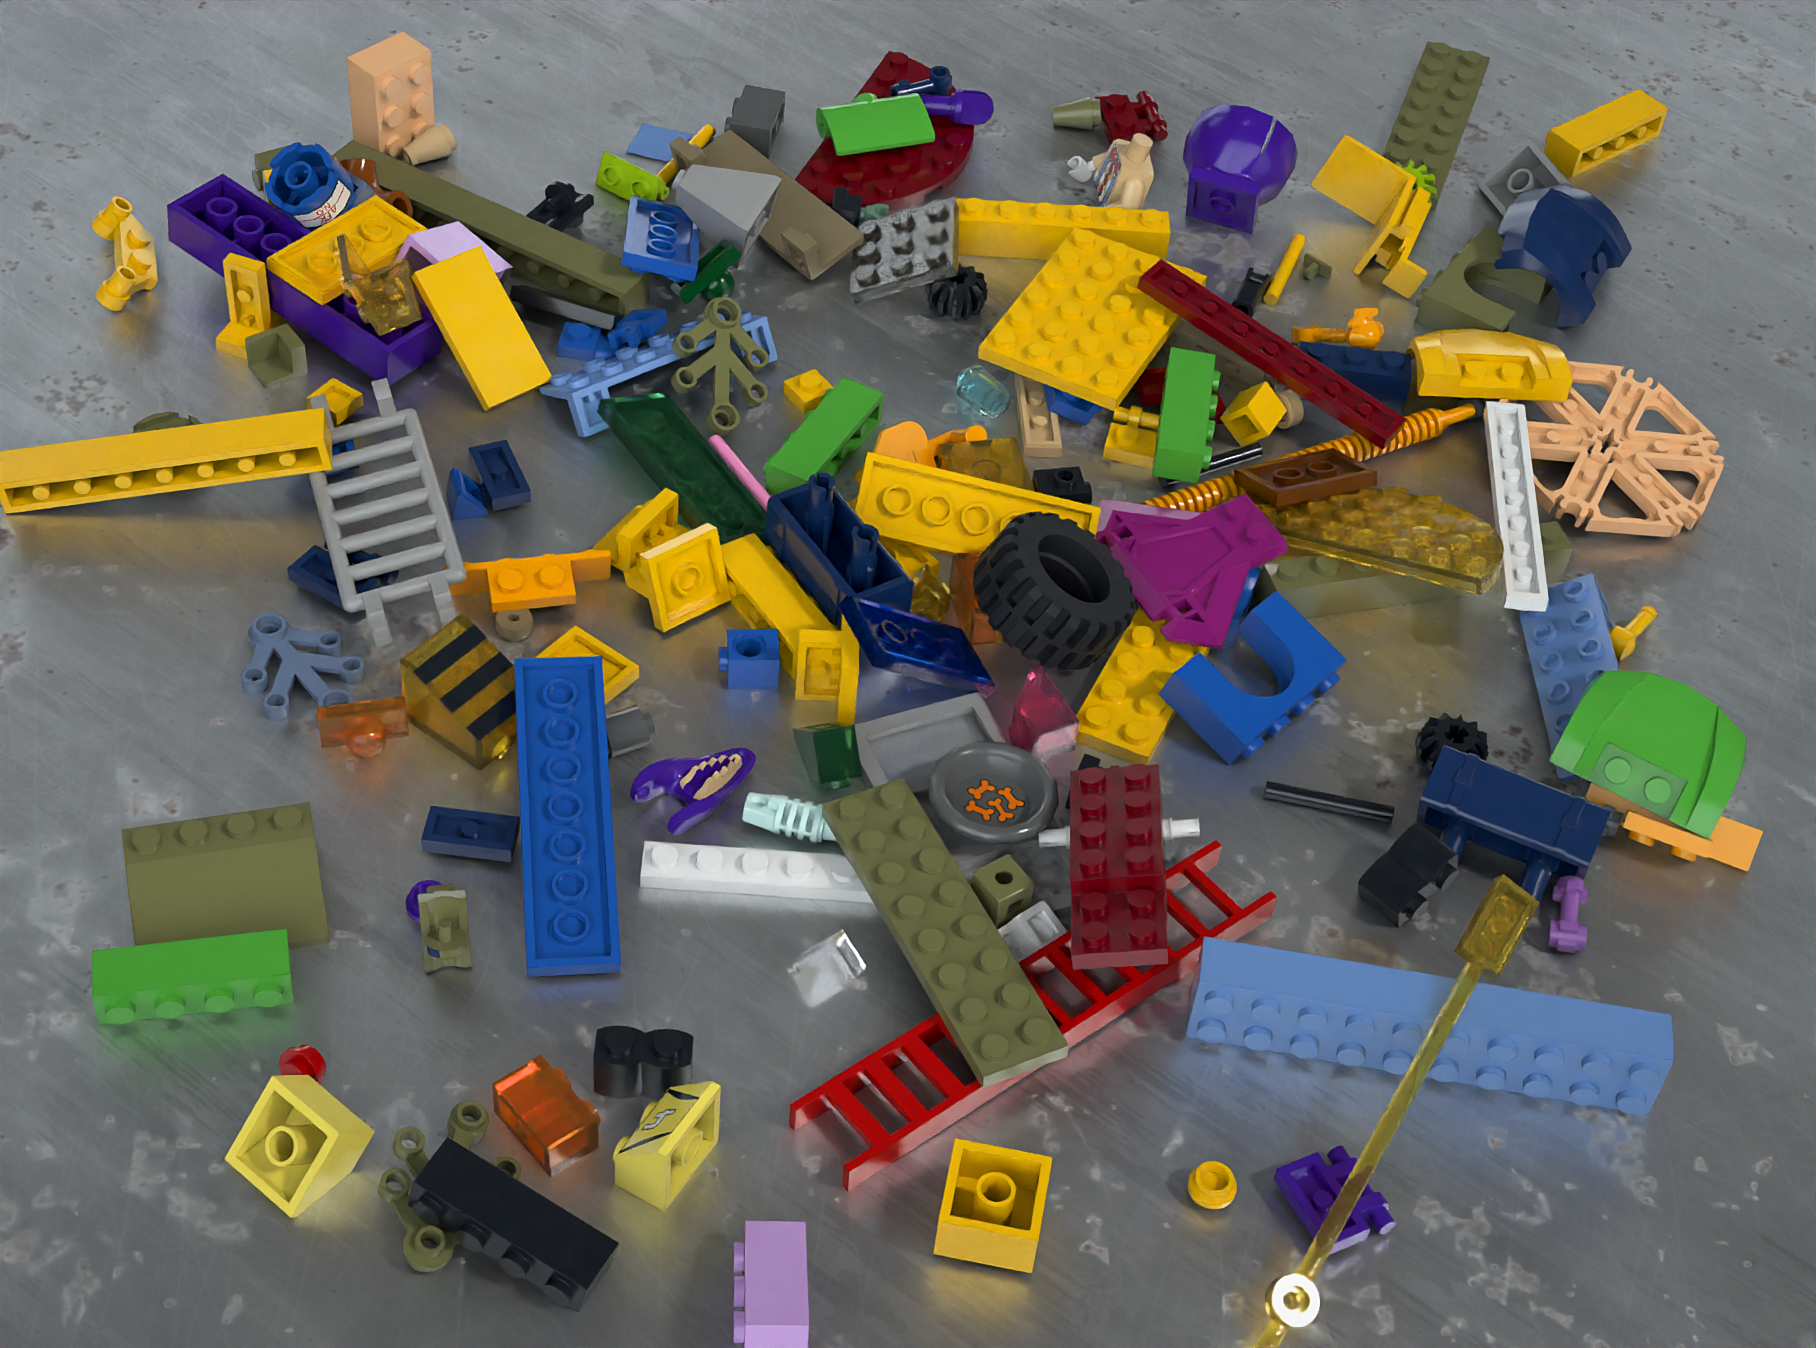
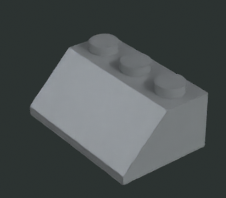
M1530 137L1477 183L1503 217L1510 204L1527 190L1561 184L1571 185Z

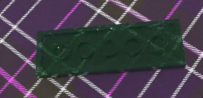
M666 392L600 399L597 413L660 491L666 487L679 494L678 513L692 530L709 523L717 527L720 545L755 533L765 546H770L765 539L767 512Z

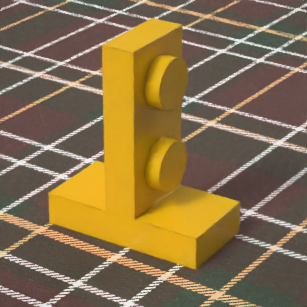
M230 252L222 261L230 322L216 337V350L247 359L245 339L251 335L280 326L285 318L270 309L265 263Z

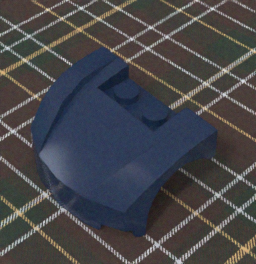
M1561 184L1527 190L1510 204L1498 230L1499 236L1504 240L1501 251L1502 258L1496 260L1494 265L1496 269L1518 268L1530 270L1543 276L1556 289L1559 296L1560 314L1556 324L1558 327L1580 325L1586 322L1596 306L1591 295L1607 269L1621 267L1632 247L1620 222L1602 201L1574 186Z

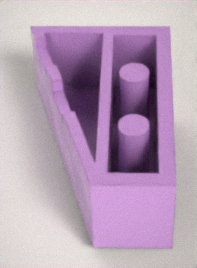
M745 1221L744 1242H734L733 1273H743V1276H734L733 1307L743 1308V1311H734L733 1343H742V1348H808L809 1304L806 1222Z

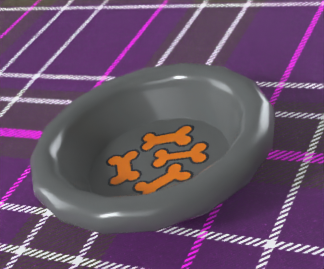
M976 741L956 747L937 761L928 780L930 803L940 820L959 835L984 844H1013L1036 836L1051 823L1059 805L1057 782L1046 765L1027 750L1004 742Z

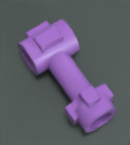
M1561 877L1557 882V886H1554L1552 900L1561 902L1559 921L1550 920L1547 946L1555 947L1557 951L1575 953L1576 950H1585L1587 925L1579 924L1577 921L1579 904L1586 905L1588 890L1584 889V882L1579 877Z

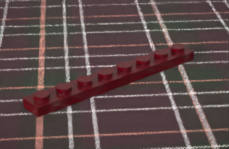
M1160 259L1140 277L1137 285L1139 290L1382 450L1403 429L1406 418L1164 260Z

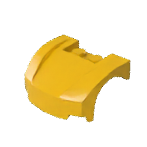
M1473 328L1440 329L1413 337L1405 354H1410L1411 361L1416 358L1417 393L1420 396L1566 402L1573 383L1567 358L1558 346L1511 332L1503 333Z

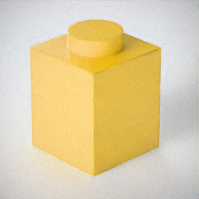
M1264 381L1238 393L1220 419L1239 445L1243 447L1269 436L1287 412V409L1267 381Z

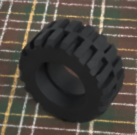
M1041 511L1018 515L1013 518L978 557L973 571L974 594L979 596L978 606L981 612L986 613L989 617L988 623L993 630H998L1004 636L1003 640L1010 647L1014 645L1022 651V656L1029 660L1036 659L1040 661L1041 666L1047 668H1055L1057 666L1059 671L1084 669L1095 663L1131 624L1135 609V595L1132 594L1133 586L1130 578L1125 577V569L1120 561H1116L1112 557V551L1105 544L1102 545L1095 539L1096 535L1088 529L1083 530L1079 528L1077 522L1069 518L1063 520L1060 519L1059 514L1051 512L1043 514Z

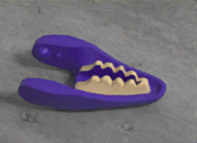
M733 748L706 756L669 758L647 766L637 775L631 787L630 797L637 803L648 801L661 794L681 798L688 806L676 812L670 818L667 825L670 833L681 835L704 822L718 810L750 773L755 764L756 756L749 749Z

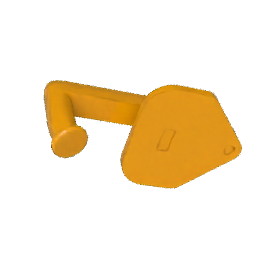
M904 421L882 430L872 453L937 468L934 460L935 456L959 446L969 445L972 448H980L986 443L987 432L982 426L972 425L969 428L949 430L927 439L924 429L918 423ZM863 467L860 468L855 474V481L858 485L860 483Z

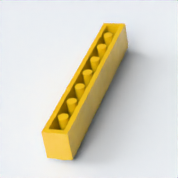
M323 407L0 451V501L5 514L332 470V434Z

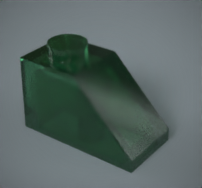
M833 721L793 729L794 739L810 782L824 784L825 790H834L851 786V778L863 776L854 724Z

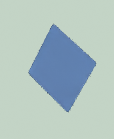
M643 123L626 152L669 162L673 158L669 144L679 136L688 142L691 134Z

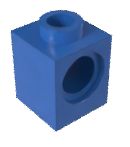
M778 629L727 630V645L718 649L719 672H727V689H778L780 666Z

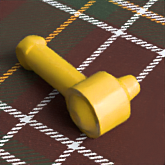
M1644 605L1641 611L1624 628L1619 625L1609 628L1616 658L1619 661L1632 654L1635 649L1636 638L1656 619L1658 613L1652 606Z

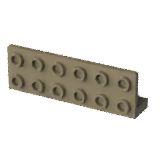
M732 130L726 131L702 150L696 144H689L681 136L669 144L677 172L681 169L687 172L690 166L695 164L780 177L782 181L771 218L758 238L811 281L864 241L862 232Z

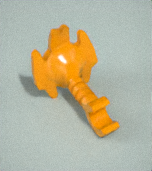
M1362 307L1354 310V316L1347 324V327L1350 329L1319 328L1317 324H1309V328L1292 326V342L1298 344L1299 341L1312 343L1324 341L1329 343L1331 341L1332 343L1347 342L1351 347L1378 350L1375 348L1381 341L1384 329L1381 322L1373 320V317L1378 314V309Z

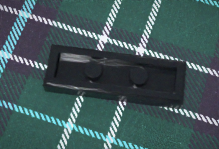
M512 285L509 296L511 301L608 330L616 329V323L626 316L526 285Z

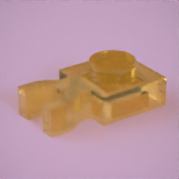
M925 564L916 570L913 575V601L911 602L910 610L913 614L920 610L925 617L924 626L931 630L942 622L943 615L948 612L953 592L930 566Z

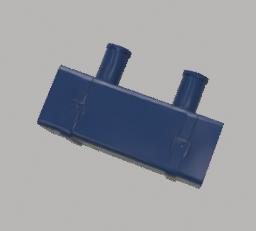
M818 472L817 480L813 474L809 477L808 483L775 494L768 499L765 539L776 551L775 553L779 560L789 567L809 594L816 600L817 604L829 617L830 623L834 626L837 625L840 630L842 606L859 607L860 642L908 622L914 581L878 540V530L874 526L865 524L847 503L843 495L835 489L834 477L827 473Z
M1443 745L1419 801L1416 820L1442 830L1443 832L1439 840L1458 853V862L1467 842L1470 841L1525 863L1526 866L1517 889L1514 890L1513 897L1529 906L1539 907L1541 897L1551 874L1560 878L1576 876L1584 880L1612 810L1586 801L1587 798L1580 795H1571L1482 760L1480 756L1469 752L1467 754Z

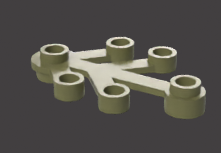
M718 297L712 299L704 309L705 320L689 332H681L672 341V350L680 358L690 357L697 349L698 343L714 333V347L688 367H680L672 375L671 385L677 392L687 393L696 385L698 378L713 368V407L706 413L705 423L707 429L712 434L726 436L738 426L740 421L737 409L729 403L730 373L743 388L742 398L744 402L751 407H758L767 399L768 389L762 382L757 381L750 371H761L767 365L769 356L765 349L756 345L740 325L741 308L738 303L729 297ZM718 313L723 315L725 320L721 319ZM730 338L745 353L743 363L730 349ZM680 340L685 341L689 345V349H685L681 345ZM751 355L758 357L760 364L754 362ZM679 375L686 377L689 384H684L680 380ZM751 389L757 391L760 398H755L751 393ZM715 417L719 418L723 422L724 426L720 425L716 421Z
M476 1101L461 1102L452 1109L447 1122L448 1135L453 1141L470 1150L471 1145L477 1144L483 1139L489 1125V1115L485 1108ZM463 1116L473 1117V1118L476 1119L477 1121H476V1122L466 1121V1120L463 1118ZM408 1126L401 1128L397 1132L392 1149L394 1155L406 1163L413 1177L416 1178L429 1159L423 1151L425 1145L424 1134L419 1129ZM411 1140L417 1147L406 1148L402 1145L401 1141ZM501 1156L493 1161L492 1165L509 1171L513 1178L519 1179L521 1167L514 1158ZM399 1168L388 1169L381 1177L378 1193L385 1202L391 1204L407 1231L402 1244L404 1257L412 1268L420 1272H433L441 1269L450 1261L454 1252V1246L460 1244L456 1235L440 1225L427 1224L415 1214L413 1208L408 1206L410 1197L408 1192L411 1186L409 1174ZM391 1181L397 1182L403 1189L392 1190L386 1183ZM421 1241H431L438 1247L433 1249L426 1248Z

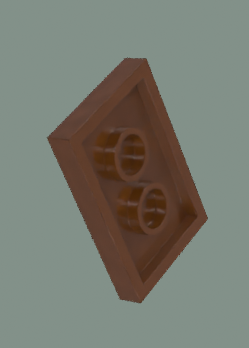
M1331 448L1235 468L1234 484L1249 491L1250 495L1267 501L1273 508L1289 509L1298 502H1322L1331 495L1340 493L1354 495L1360 493L1361 489L1377 486V470Z

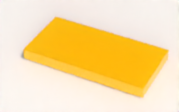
M375 195L267 258V269L323 306L392 264L408 235L428 229Z
M481 246L414 272L411 276L413 282L485 412L551 383V373Z

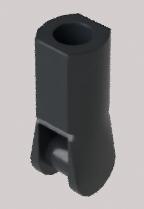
M1249 267L1231 305L1252 318L1268 289L1272 274L1262 275L1255 273L1254 268Z

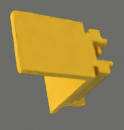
M1344 135L1313 179L1311 186L1374 225L1353 272L1359 275L1373 255L1376 254L1377 256L1374 261L1388 269L1382 283L1402 296L1410 298L1427 275V271L1408 260V256L1432 205L1428 202L1431 193L1420 186L1416 191L1413 190L1412 187L1417 179L1415 176L1349 135Z

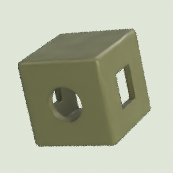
M1007 854L973 872L971 888L996 928L1007 924L1031 906L1035 884L1010 855ZM1017 901L1020 903L1019 906L1008 911L1009 905Z

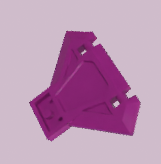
M1246 494L1240 495L1204 513L1101 499L1098 505L1101 508L1095 539L1100 544H1105L1112 551V557L1116 561H1120L1125 569V577L1130 578L1135 601L1152 622L1162 619L1168 622L1160 628V633L1170 642L1222 649L1249 570L1288 552L1287 540Z

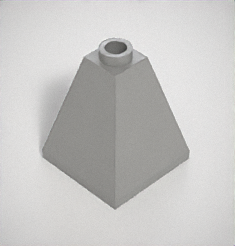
M692 164L687 172L683 169L678 172L673 181L672 189L677 191L675 202L714 247L722 240H727L740 252L742 256L731 265L738 269L771 218L782 179L776 175Z

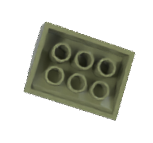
M309 802L122 829L135 946L287 929L290 949L330 942Z

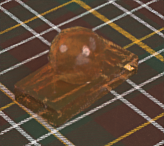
M405 696L316 708L321 748L346 745L349 752L356 757L370 759L379 755L385 749L387 739L409 736Z

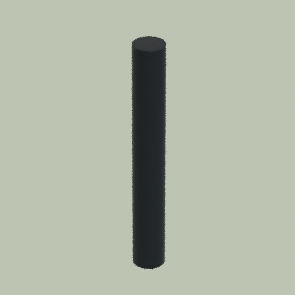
M1256 442L1212 456L1209 469L1201 468L1200 476L1262 457V446ZM1158 477L1159 484L1163 488L1183 482Z
M1270 781L1266 782L1263 797L1392 823L1395 810L1394 806Z

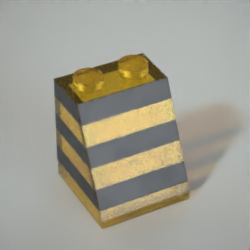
M461 613L400 660L404 719L480 771L493 760L500 759L507 752L508 748L517 742L514 665L468 617Z

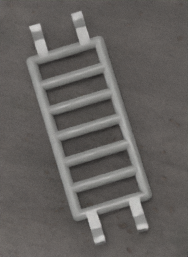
M387 378L371 382L381 416L334 428L325 394L309 398L312 409L323 407L325 409L332 434V445L405 426L408 436L333 455L332 470L308 473L342 606L347 612L366 610L376 647L393 642L382 605L432 591L442 627L447 628L459 624L449 586L463 582L467 575L419 415L412 408L396 411ZM413 451L415 462L332 484L327 482L326 474ZM418 477L421 478L423 488L335 511L332 500ZM427 503L429 505L430 515L342 538L341 526ZM434 530L437 532L438 542L349 565L347 557L349 553ZM445 558L448 568L446 570L357 594L355 581Z

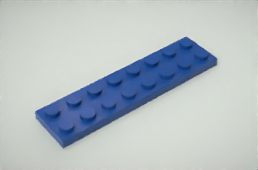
M602 656L514 659L527 977L621 972V953Z

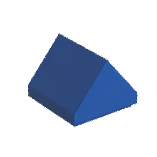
M453 468L450 470L446 498L452 521L479 518L487 515V506L481 485L459 469Z

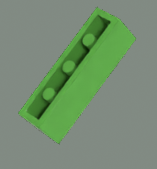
M1171 347L1164 376L1152 476L1198 484L1201 468L1209 469L1213 447L1207 446L1206 443H1212L1215 421L1209 420V418H1214L1218 396L1211 395V393H1217L1221 371L1214 370L1216 354Z
M843 377L833 389L829 388L816 409L808 411L802 425L795 432H790L780 450L776 454L772 453L766 460L763 474L766 476V491L769 495L773 496L806 484L809 481V477L813 474L817 480L818 472L827 473L835 477L881 423L884 393L846 377Z
M287 929L93 950L92 999L98 1025H122L131 1021L157 1018L173 1019L182 1015L208 1012L223 1013L233 1009L259 1006L273 1007L278 1004L294 1002L292 964Z

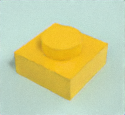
M816 369L783 382V393L803 414L808 413L810 410H815L822 402L826 391L829 388H834Z
M335 378L330 379L306 397L307 408L312 409L309 398L325 394L333 424L339 425L364 406L362 393Z

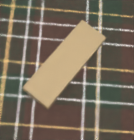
M1014 372L1013 383L1023 457L1061 458L1062 442L1058 414L1048 411L1043 383Z

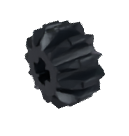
M960 262L957 266L945 263L943 268L933 269L932 275L929 276L926 283L925 294H927L926 300H928L929 309L938 311L939 317L950 316L953 321L956 317L968 320L970 315L980 314L985 301H987L988 289H986L987 283L984 280V274L975 272L974 266L963 267Z
M1445 712L1439 719L1430 717L1424 724V727H1422L1421 732H1418L1415 741V750L1417 751L1416 763L1424 765L1426 775H1431L1443 745L1467 754L1469 752L1486 761L1489 754L1487 751L1489 747L1486 740L1487 733L1478 731L1477 722L1467 723L1463 721L1462 714L1456 719L1451 718Z

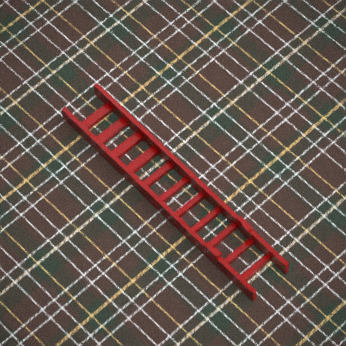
M1214 840L1166 870L1167 912L1195 938V940L1176 952L1168 945V964H1156L1142 974L1134 966L1113 967L1128 983L1106 996L1080 969L1073 970L1072 961L1070 960L1071 930L1021 960L1018 964L1066 1039L1069 1048H1071L1173 981L1178 982L1195 971L1203 937L1236 941L1270 919L1277 896L1270 891L1241 909L1205 875V873L1215 868L1218 864L1222 845L1217 840ZM1192 883L1228 919L1208 930L1172 894ZM1055 967L1093 1004L1072 1019L1035 982L1036 979ZM936 1013L791 1103L789 1126L796 1131L834 1107L870 1148L843 1165L842 1186L848 1192L1038 1068L984 1088L981 1087L978 1080L965 1087L929 1048L944 1037H947L958 1048L940 1015ZM910 1060L946 1100L927 1110L891 1070ZM872 1083L908 1124L889 1135L853 1094Z

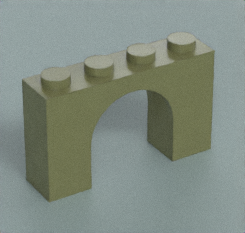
M1485 226L1477 236L1472 235L1468 239L1461 253L1456 252L1453 255L1445 271L1442 269L1438 271L1432 285L1429 288L1423 287L1415 303V306L1419 307L1415 322L1433 331L1473 328L1503 333L1510 332L1516 311L1479 295L1470 287L1475 285L1496 286L1539 304L1553 286L1543 276L1530 270L1518 268L1496 269L1494 264L1496 260L1502 258L1501 251L1504 240L1499 236L1497 230Z

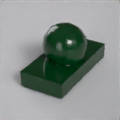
M722 240L698 261L694 282L688 280L674 282L670 288L686 305L700 292L707 301L718 297L730 298L734 292V278L727 269L742 255L734 245L727 240Z

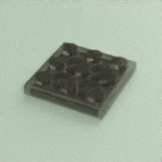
M955 197L934 200L924 206L910 210H901L894 215L877 220H867L860 225L854 226L864 235V241L854 248L852 253L850 295L855 305L958 275L959 206Z

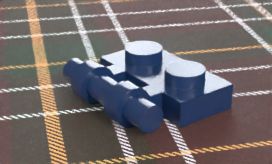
M325 540L324 548H325L326 550H328L327 544H326V540ZM314 545L287 568L289 580L344 609L329 551ZM363 550L347 554L349 565L383 557L377 553L369 554ZM399 570L355 581L357 594L380 588V579L390 584L395 582L398 578Z

